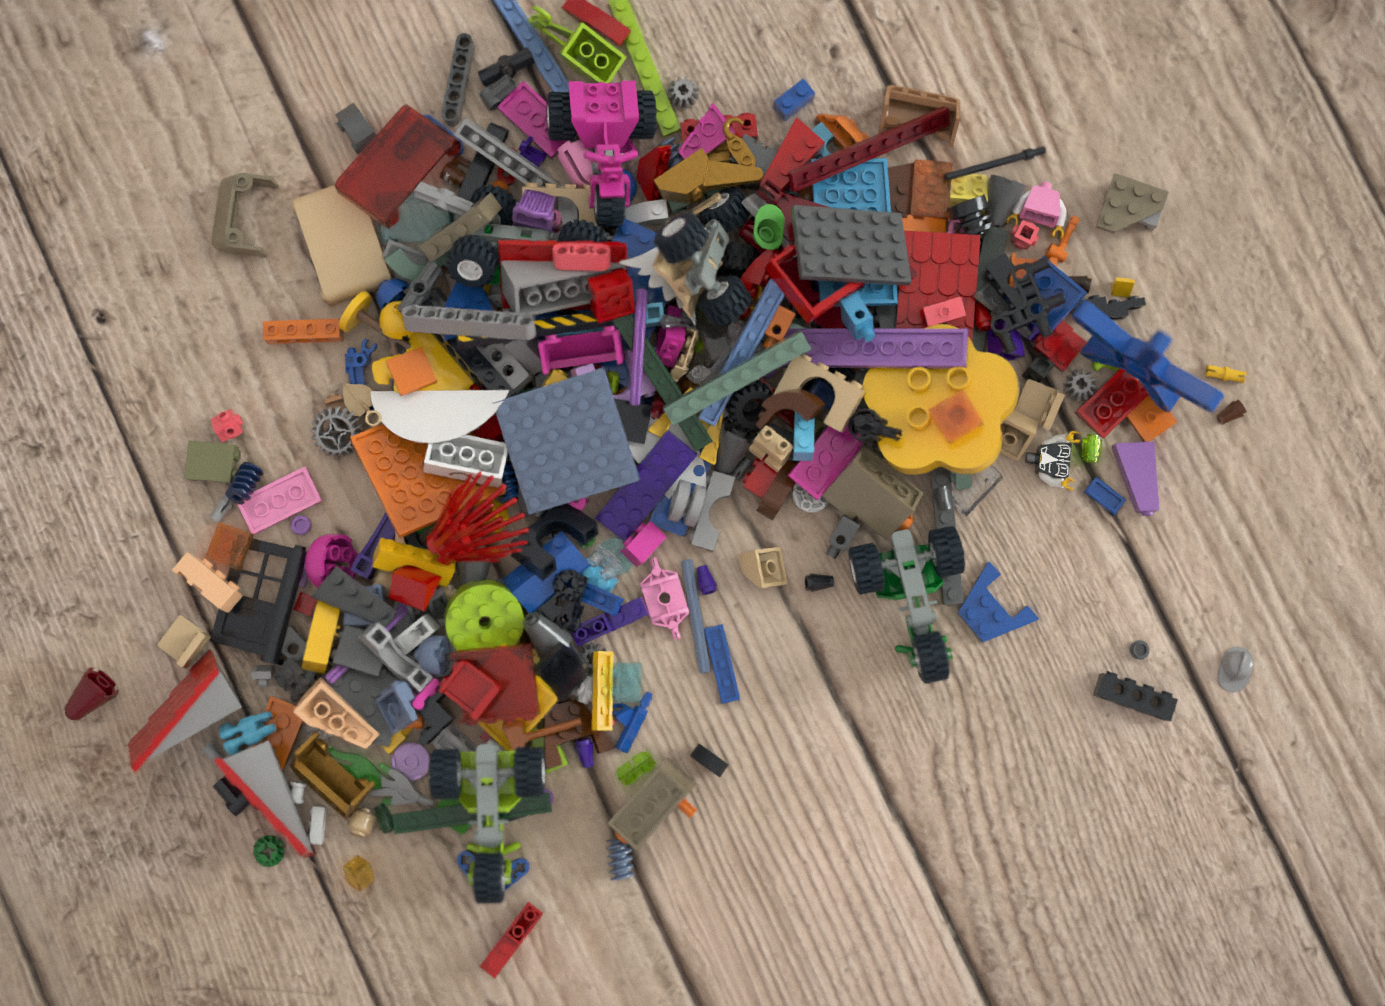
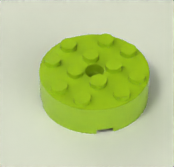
M493 580L471 581L464 584L452 594L444 612V623L450 642L457 651L474 660H489L502 644H506L512 650L518 643L524 628V615L518 599L508 587ZM481 617H489L488 621L483 623L479 622V619Z

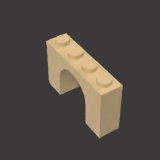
M526 182V186H522V195L525 190L529 189L544 192L554 197L563 196L571 199L578 208L579 221L584 219L586 222L590 223L591 221L597 226L594 208H589L588 204L590 184H584V188H578L576 184H565L564 187H557L556 183H545V186H538V183Z
M804 353L792 359L773 395L790 389L802 390L803 386L814 378L828 380L834 388L835 401L824 423L844 433L849 424V418L855 413L866 392L862 389L863 385L854 380L851 383L844 380L846 376L837 371L834 374L827 371L829 367L820 362L817 365L812 363V358Z

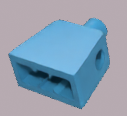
M858 292L840 300L842 322L855 340L864 338L866 342L875 338L873 318Z

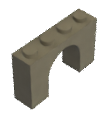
M491 192L488 193L450 225L446 223L435 231L420 246L421 250L433 262L450 250L454 242L458 241V238H465V235H471L491 221L502 209L501 205Z

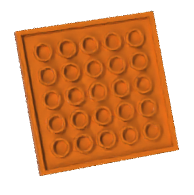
M384 424L350 437V441L399 538L436 523L451 490L453 489L454 494L456 488L459 485L462 486L464 480L425 473L424 461L429 443L415 442L402 438L389 430ZM473 430L465 434L476 437ZM469 482V483L467 484V486L465 487L464 491H465L466 488L470 485L471 482ZM476 483L474 485V487L469 492V494L467 495V497L465 498V500L463 501L455 515L460 511V509L466 504V502L473 496V494L480 488L482 484ZM487 486L483 491V497L474 507L481 504L498 487ZM506 489L497 497L506 494Z

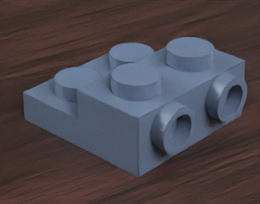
M400 680L390 684L389 688L381 691V696L375 700L392 735L399 733L418 719L414 708L410 704L415 699L412 690L406 681L401 683Z

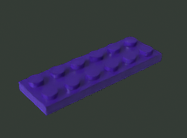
M667 430L636 467L640 480L620 486L596 515L595 519L625 541L696 458L697 453Z

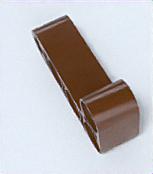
M787 460L759 504L757 512L773 521L795 485V482L787 475L798 461Z

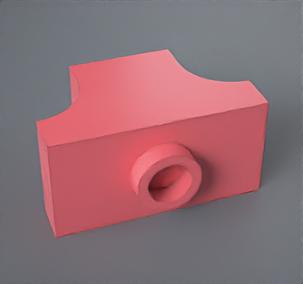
M961 297L923 308L928 327L966 316Z

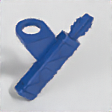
M646 692L640 700V706L635 705L633 709L623 703L612 705V716L625 726L615 745L616 749L624 753L630 751L629 749L647 716L648 711L645 709L650 705V701H652V693ZM615 708H622L619 711H613Z

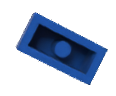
M803 78L774 100L773 109L785 122L813 101L815 92Z

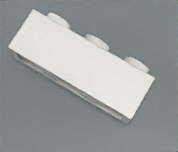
M313 806L310 810V816H312L311 821H309L310 833H308L310 844H324L327 807Z

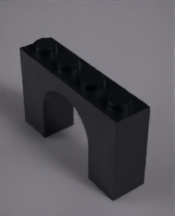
M568 503L555 506L546 514L540 516L533 525L528 526L529 531L527 533L520 534L510 542L526 540L528 541L527 544L510 547L509 550L521 549L522 551L510 554L511 557L540 580L544 581L557 570L555 558L539 546L541 539L550 533L563 531L585 546L598 535L597 522Z

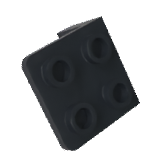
M561 642L557 643L532 667L534 673L548 681L557 699L563 701L588 676L575 651Z

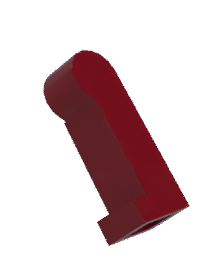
M792 257L780 265L781 269L810 306L816 304L820 299V294L818 291L814 293L806 279L799 278L796 259Z

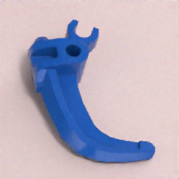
M369 339L362 341L360 353H357L355 348H348L345 354V370L350 384L366 385L364 367L371 364L370 356L378 347V344L373 343L369 349L367 347Z

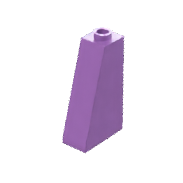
M1155 442L1116 443L1112 445V451L1135 513H1142V516L1154 515V512L1159 511Z

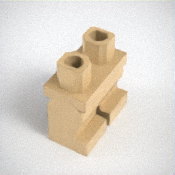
M766 425L756 436L748 450L760 460L768 454L764 463L778 472L789 459L794 446Z

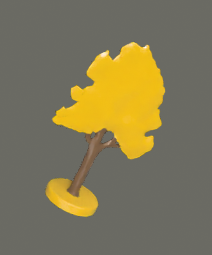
M366 291L360 292L347 306L339 321V328L345 333L350 332L362 320L385 336L391 343L388 356L374 361L372 364L374 380L378 384L388 385L389 379L392 378L386 360L402 355L397 351V343L405 347V353L422 347L436 377L437 383L417 391L469 390V387L474 384L431 333L415 332L410 337L408 335L402 336V339H393L384 335L379 321L367 314L372 302V296ZM394 382V391H395L396 393H399V391H398V389H397V387H396V384H395V382Z

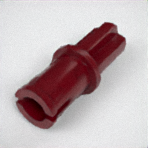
M660 396L651 405L653 407L650 414L653 420L655 418L660 419L661 415L665 413L663 409L665 403Z

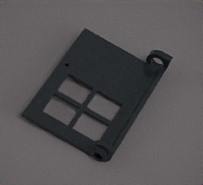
M239 535L227 581H232L238 585L240 574L242 573L258 577L253 598L242 596L229 613L218 609L210 642L260 654V661L282 666L284 660L279 658L305 564L306 547L295 545L294 548ZM247 549L265 553L259 574L242 570ZM269 555L287 558L282 579L264 575ZM263 579L281 583L275 604L258 600Z

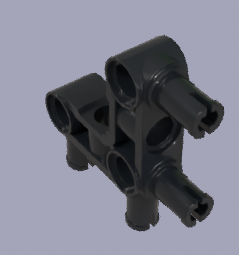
M1047 257L1033 263L1018 264L1012 269L1013 281L1017 290H1020L1023 304H1021V307L1010 312L1005 311L997 315L991 321L994 335L997 339H1000L1006 354L1017 350L1011 337L1012 331L1030 323H1036L1042 338L1053 334L1047 320L1048 314L1051 309L1066 303L1062 292L1047 299L1042 298L1034 280V274L1050 268ZM1020 269H1024L1027 272L1026 276L1022 279L1016 277V272ZM1038 304L1042 307V311L1039 314H1033L1031 312L1032 306ZM999 320L1005 322V327L1002 330L995 329V323Z

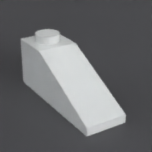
M666 199L647 201L625 207V219L640 226L665 224L668 220Z

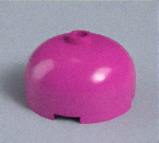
M325 534L317 538L310 545L305 558V569L310 582L315 587L319 588L336 568V562H349V568L347 566L337 567L355 579L356 573L350 569L358 553L351 544L353 540L347 535Z

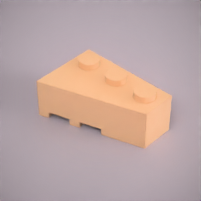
M187 552L172 571L186 578L189 585L195 586L205 598L220 610L229 613L243 596L238 591L240 587L232 581L228 582L225 579L227 576L217 569L215 571L212 568L214 564L208 559L204 558L202 560Z

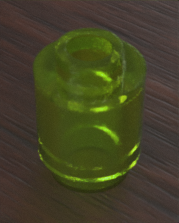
M1088 434L1087 437L1083 438L1081 455L1083 462L1098 463L1099 458H1101L1102 439L1099 438V435Z

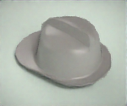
M1233 647L1226 651L1218 672V681L1226 691L1235 693L1246 687L1254 662L1248 650L1243 647Z

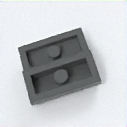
M436 589L425 612L405 605L410 620L412 623H415L419 618L430 613L433 619L444 614L448 600L443 589Z

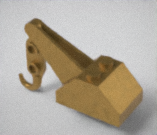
M737 117L727 119L723 125V133L727 140L728 149L738 164L711 161L701 148L654 179L657 191L662 198L669 201L691 204L702 200L703 195L708 190L761 182L763 180V171L759 167H755L756 160L744 140L733 134L730 130V125L733 122H737L740 125H743L744 122Z

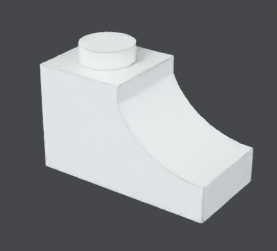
M428 613L397 636L394 642L407 655L419 646L425 638L432 636L441 627Z

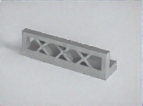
M453 723L443 729L432 742L438 749H458L459 752H476L477 748Z

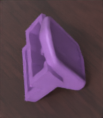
M525 190L520 201L516 203L513 209L512 221H514V226L540 228L552 233L553 210L556 204V197L540 191Z

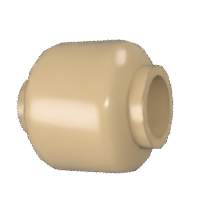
M360 807V810H355L351 814L347 825L350 834L361 838L371 834L376 820L375 816L371 814L372 810Z

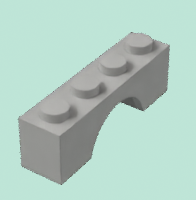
M713 471L712 475L708 474L706 480L708 490L697 521L696 530L692 529L689 540L692 541L691 546L714 552L719 532L710 523L709 511L716 501L730 497L735 477Z
M380 623L370 624L358 637L401 682H407L412 693L421 692L433 679L429 673L421 669L418 663L408 658L395 645L392 635Z

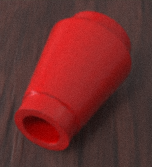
M980 302L975 303V327L980 332L992 329V317L988 308Z

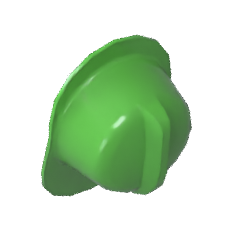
M766 204L760 207L756 213L753 239L760 248L774 250L781 245L783 240L784 216L777 206Z

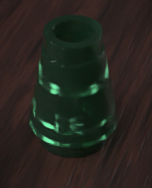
M384 803L374 807L379 830L383 834L393 831V818L389 809Z

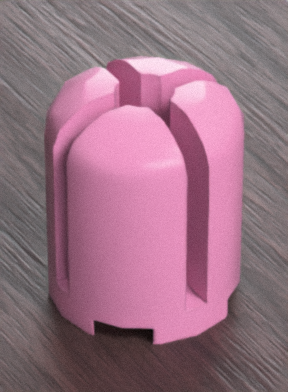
M581 139L572 143L567 141L558 148L559 154H556L571 183L576 184L578 188H584V184H590V178L596 175L592 174V162L595 161L588 160L583 156L586 151L594 153V148H585Z

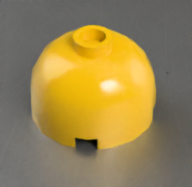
M402 301L388 303L381 310L379 325L382 333L389 338L402 339V336L408 335L410 337L415 333L405 329L402 313L397 310Z

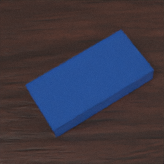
M1094 477L1084 490L1086 495L1113 515L1118 512L1126 501L1124 497L1098 477Z

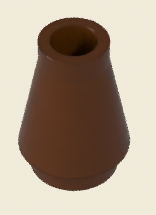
M1236 400L1235 402L1232 401L1224 410L1216 415V418L1221 425H1224L1227 422L1243 417V414L1247 411L1241 401Z

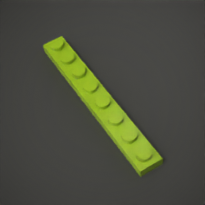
M609 0V6L614 18L631 30L624 43L644 91L652 90L655 96L656 121L663 138L680 132V126L629 1Z

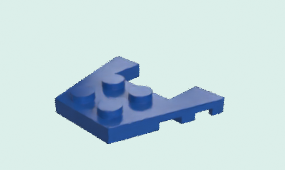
M990 562L985 565L957 612L982 642L1039 619L1028 605L1012 618L992 596L986 587L1001 574Z

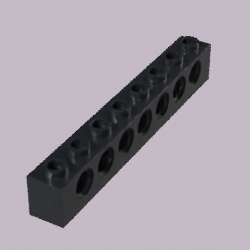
M410 286L403 291V299L410 290ZM419 287L416 293L423 292L425 288ZM431 295L421 304V306L441 307ZM431 333L480 390H509L506 398L515 396V391L477 347L458 350L456 337L444 341L441 334Z

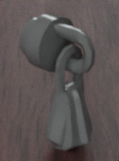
M682 311L680 318L663 315L660 319L663 329L670 327L696 328L685 311Z

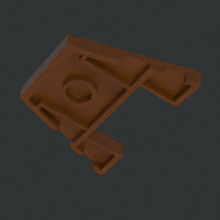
M577 699L554 705L543 717V728L579 717L582 723L580 726L544 736L545 770L563 764L557 745L591 735L597 754L615 749V745L604 730H592V714L585 704L577 701Z

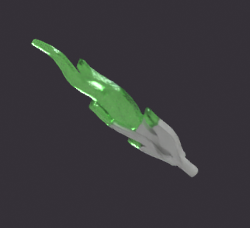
M332 746L328 748L333 756L350 761L353 764L339 763L355 779L365 778L370 783L372 781L375 783L368 796H392L382 800L383 803L388 805L420 803L429 808L433 807L435 801L422 796V793L418 791L403 772L391 768L383 762L379 763L382 771L394 778L392 780L385 776L367 758L354 753L337 751Z

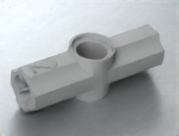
M420 182L415 190L414 197L416 199L431 204L434 208L444 213L451 212L461 217L474 205V203L456 196L447 189H438L423 182Z

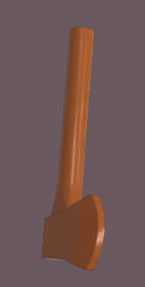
M579 717L539 730L523 733V722L510 720L501 729L507 736L512 750H516L517 747H525L524 744L533 739L580 726L582 723Z

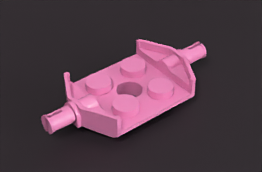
M654 557L655 565L652 558L649 559L652 572L640 585L652 624L668 627L671 630L673 640H676L675 632L678 639L681 638L678 624L689 614L688 606L677 572L662 570L659 568L657 557ZM662 593L670 595L671 599L666 604L661 603L659 600V596Z

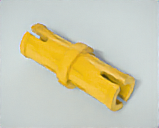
M1211 365L1206 366L1205 370H1208L1205 372L1206 377L1219 378L1225 382L1230 380L1244 383L1245 381L1243 376H1246V371L1232 370L1227 366H1224V368Z

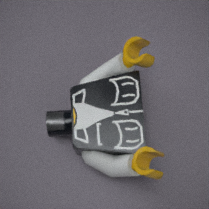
M1071 431L1069 434L1055 435L1044 440L1042 445L1037 447V453H1026L1025 463L1035 464V473L1039 474V478L1047 485L1059 488L1065 487L1067 490L1073 491L1074 488L1068 487L1070 482L1076 483L1074 479L1069 477L1072 443L1069 442L1079 443L1080 440H1073V436L1080 434L1079 432Z

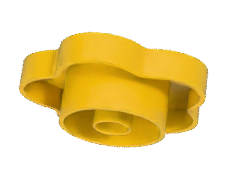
M937 324V325L929 326V327H927V328H925V329H958V328H956V327H954V326H951V325H946V324ZM969 337L966 368H870L863 381V390L866 391L864 400L868 408L878 413L881 418L887 419L888 424L886 426L902 430V436L897 435V437L901 438L899 441L879 437L881 441L878 442L884 459L893 469L909 475L923 474L937 467H944L959 474H974L988 468L996 460L1001 450V423L1012 413L1019 398V385L1013 367L998 355L977 351Z

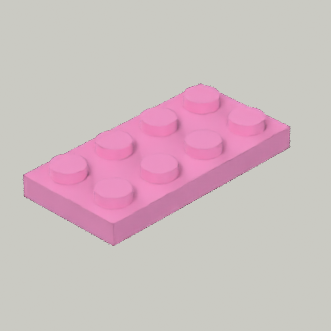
M303 467L254 491L250 495L251 499L249 501H244V504H238L251 534L256 535L323 500L307 467Z

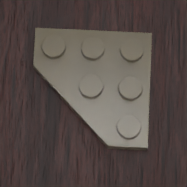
M1114 173L1096 228L1114 234L1127 226H1131L1153 214L1161 212L1169 192Z

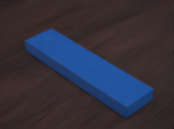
M723 624L704 628L721 703L741 700Z

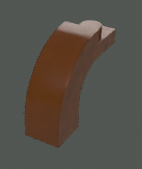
M800 389L785 390L772 395L761 404L765 409L758 415L759 420L755 425L760 429H763L766 425L769 426L782 409L794 410L808 422L816 417L825 406V403L808 391Z

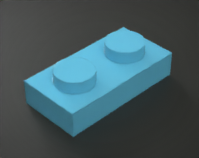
M588 557L586 561L590 566L580 575L588 577L589 584L611 593L619 580Z

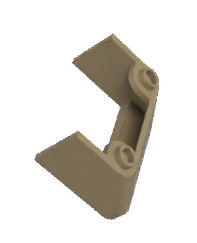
M239 173L226 177L221 181L211 244L217 251L268 258V254L262 247L243 245L244 235L234 227L240 192L249 191L253 185L279 188V184L272 176Z

